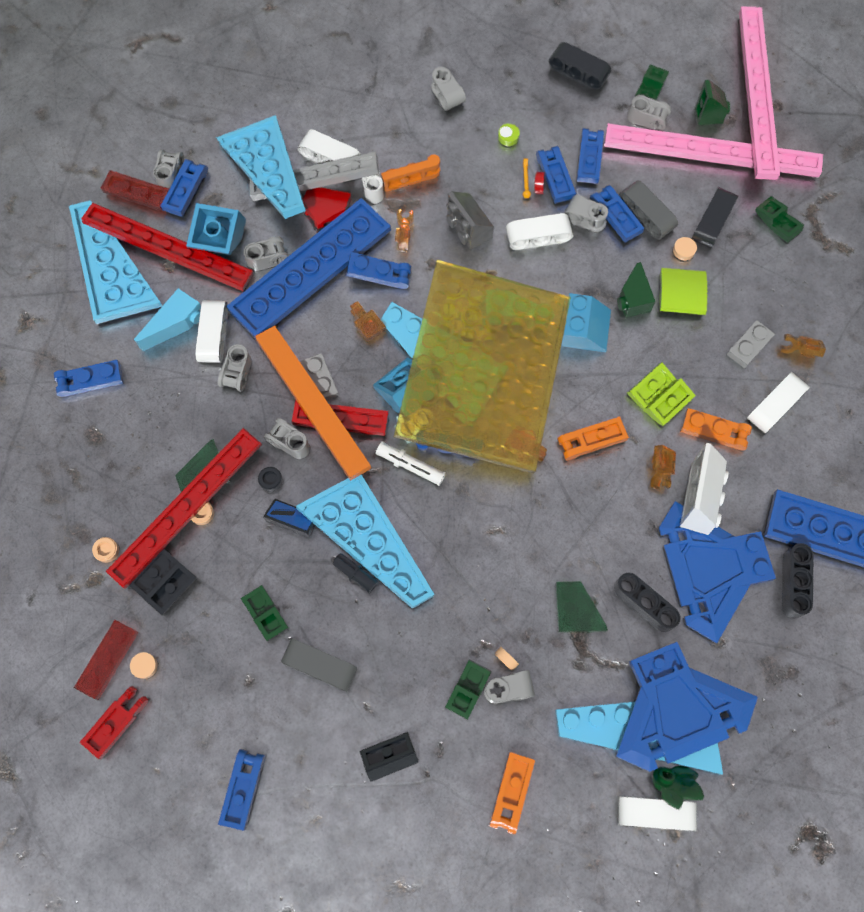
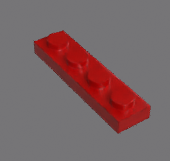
M295 400L292 425L315 428ZM329 404L348 432L386 436L388 411Z

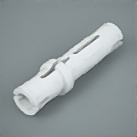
M384 441L379 444L376 455L393 462L394 466L398 468L401 466L438 486L441 485L446 472L406 454L407 451L404 449L398 450Z

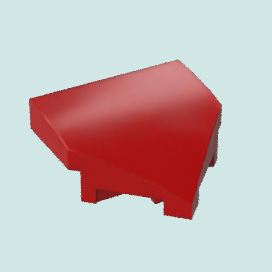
M323 187L309 189L303 198L306 209L305 214L313 219L317 229L323 228L325 223L333 221L347 210L351 202V193Z

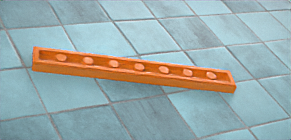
M276 326L256 335L257 343L350 481L370 470V463Z

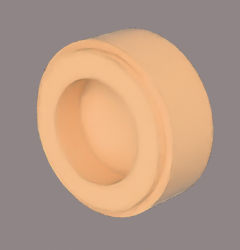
M688 237L679 238L673 247L675 257L683 261L693 258L697 250L695 241Z
M207 502L191 520L197 525H206L211 522L214 517V509L211 504Z
M103 537L94 543L92 552L97 560L109 563L117 558L119 545L113 539Z
M501 646L495 652V655L511 671L519 665Z
M139 653L130 662L131 673L140 679H148L157 671V660L149 653Z

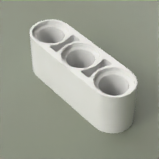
M312 129L306 133L298 146L300 154L318 164L361 155L357 149Z
M564 213L515 220L506 226L510 248L513 250L560 244L573 238L569 217Z
M202 301L196 342L197 362L222 363L228 321L227 301Z
M791 372L747 419L766 434L810 387Z
M619 797V825L697 831L696 802H683L678 810L668 805L664 800Z

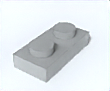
M756 320L726 355L745 369L773 338L775 333Z
M322 353L300 361L326 401L339 396Z

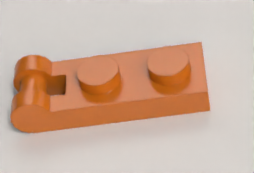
M433 154L425 161L410 163L407 166L389 169L381 173L384 192L437 178L440 175L439 156Z
M688 408L680 432L737 450H746L748 445L746 439L751 434L752 426ZM731 432L737 433V438L730 437Z
M617 417L563 434L557 440L559 445L563 446L565 460L569 461L578 456L627 441L629 437L621 418ZM577 440L579 446L573 448L571 442Z
M509 752L489 827L496 829L502 827L507 829L508 833L516 834L535 763L534 759ZM503 808L513 811L511 818L501 816Z

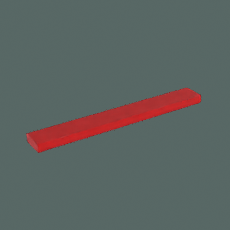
M93 202L81 218L82 223L240 291L245 290L253 276V270L205 250L188 248L186 246L187 242Z
M242 428L105 572L121 587L126 589L262 444L247 430Z

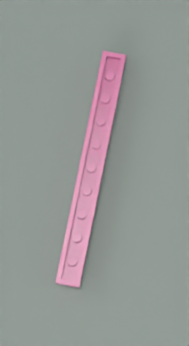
M741 7L739 20L755 179L777 180L780 175L762 7Z
M615 124L607 125L604 147L754 168L752 144ZM777 148L780 172L818 178L821 175L823 154Z

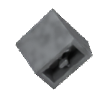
M449 192L448 203L446 204V220L451 228L454 227L462 244H466L472 250L492 239L494 226L471 194Z

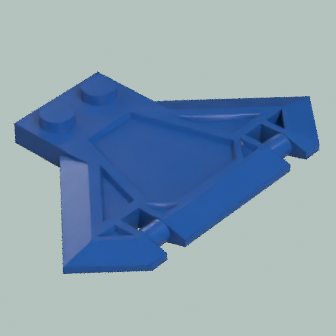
M675 501L659 526V532L661 536H669L670 543L665 544L664 549L681 607L689 606L691 615L684 617L686 625L717 644L749 586L776 579L761 531L735 537L720 527L714 528L709 535L680 527L683 505ZM683 532L685 540L680 541L678 533ZM699 603L704 604L706 612L701 613Z
M678 642L629 661L639 683L640 690L616 757L650 772L658 768L655 760L664 757L667 764L728 739L727 729L735 727L738 734L748 730L758 697L690 668ZM727 711L729 717L722 720L719 713ZM656 740L659 747L650 749L648 743Z

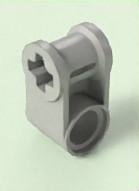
M445 67L434 69L431 90L439 100L442 108L447 111L466 101L464 90L457 83L451 72Z
M638 95L631 102L627 118L633 124L651 130L663 131L666 127V118L671 113V107L665 102Z
M162 149L158 152L153 175L159 189L164 193H168L185 161L183 152L175 154L168 153Z
M575 195L564 214L568 215L570 224L578 225L592 232H601L606 227L608 208L581 195Z
M275 236L247 244L244 248L247 267L253 271H260L277 266L289 255L285 253L283 238Z
M236 344L228 349L223 367L218 376L219 387L228 386L236 388L239 392H243L245 389L252 359L243 345ZM244 355L241 361H235L236 357Z
M277 418L275 420L276 424L271 431L263 436L271 445L285 451L296 459H303L310 453V445L306 436L281 418ZM303 442L300 448H293L295 443Z
M530 671L516 672L492 679L484 688L486 700L490 703L498 704L534 697L535 692ZM494 685L498 689H502L499 698H497L496 694H491L490 692Z

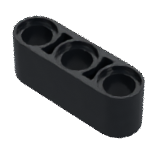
M561 42L549 58V64L554 70L595 90L602 87L612 72L611 66L606 61L566 42Z
M718 187L692 239L712 248L738 195Z
M804 543L794 545L783 555L782 609L784 614L792 619L810 613L813 608L814 555L811 547ZM794 552H798L801 555L802 562L794 557ZM794 576L800 578L802 582L801 586H798L794 582ZM794 600L801 604V611L795 609L793 605Z
M627 572L616 580L614 584L616 595L657 630L668 632L679 625L681 619L679 611L637 575ZM624 580L629 581L633 587L632 591L624 590L621 582ZM642 597H647L651 600V608L643 606L641 602ZM662 613H666L671 617V625L663 623L661 619Z

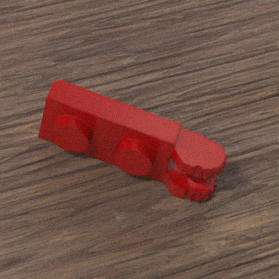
M134 686L129 687L117 701L111 704L80 741V744L99 760L106 755L137 718L136 715L149 702V699L143 696L136 701L130 710L124 707L137 692Z

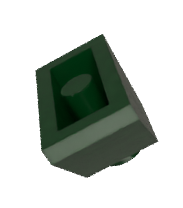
M705 80L695 105L697 124H723L726 115L730 112V102L727 101L725 92L711 80Z
M641 262L636 263L617 298L618 308L620 311L623 310L625 318L651 312L656 302Z

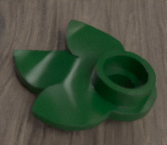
M675 766L672 769L658 767L654 770L652 775L653 785L661 792L663 800L673 808L679 810L683 804V799L696 801L704 799L703 790L696 781L699 774L695 770L685 766Z

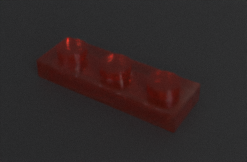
M111 170L101 186L103 193L159 211H163L161 204L169 191L168 188Z
M114 620L74 688L95 700H99L139 632Z

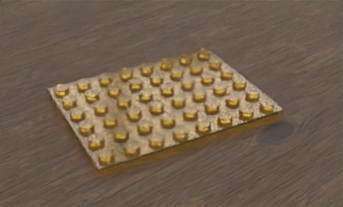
M437 260L393 437L532 474L535 473L571 297Z

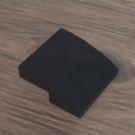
M163 549L129 586L163 616L197 577Z

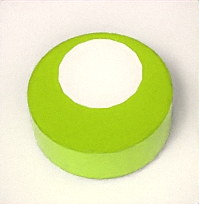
M513 124L502 125L498 131L499 142L505 146L515 145L520 135L518 127Z

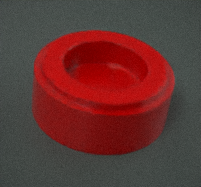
M537 172L535 174L534 191L536 194H544L545 172Z

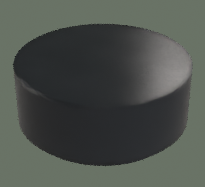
M266 467L260 471L258 483L263 490L274 492L281 487L283 477L277 468Z

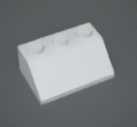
M705 443L691 463L680 527L707 535L714 528H718L720 524L721 514L718 513L719 506H722L725 498V492H722V488L726 484L729 474L726 471L727 461L709 443Z

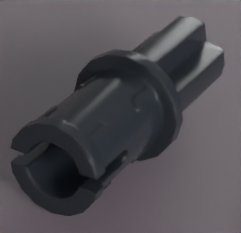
M342 553L335 557L333 565L348 576L350 582H356L369 594L374 590L379 581L364 571L362 565L358 566Z

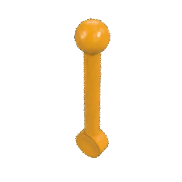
M523 158L525 190L523 197L528 199L531 196L528 182V158Z

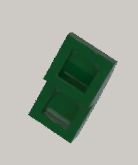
M650 64L635 97L643 95L657 100L670 71Z
M772 196L755 209L763 222L787 243L803 231L804 224L787 213L788 206Z
M263 585L240 598L266 641L288 628Z
M469 659L445 708L468 720L492 671Z

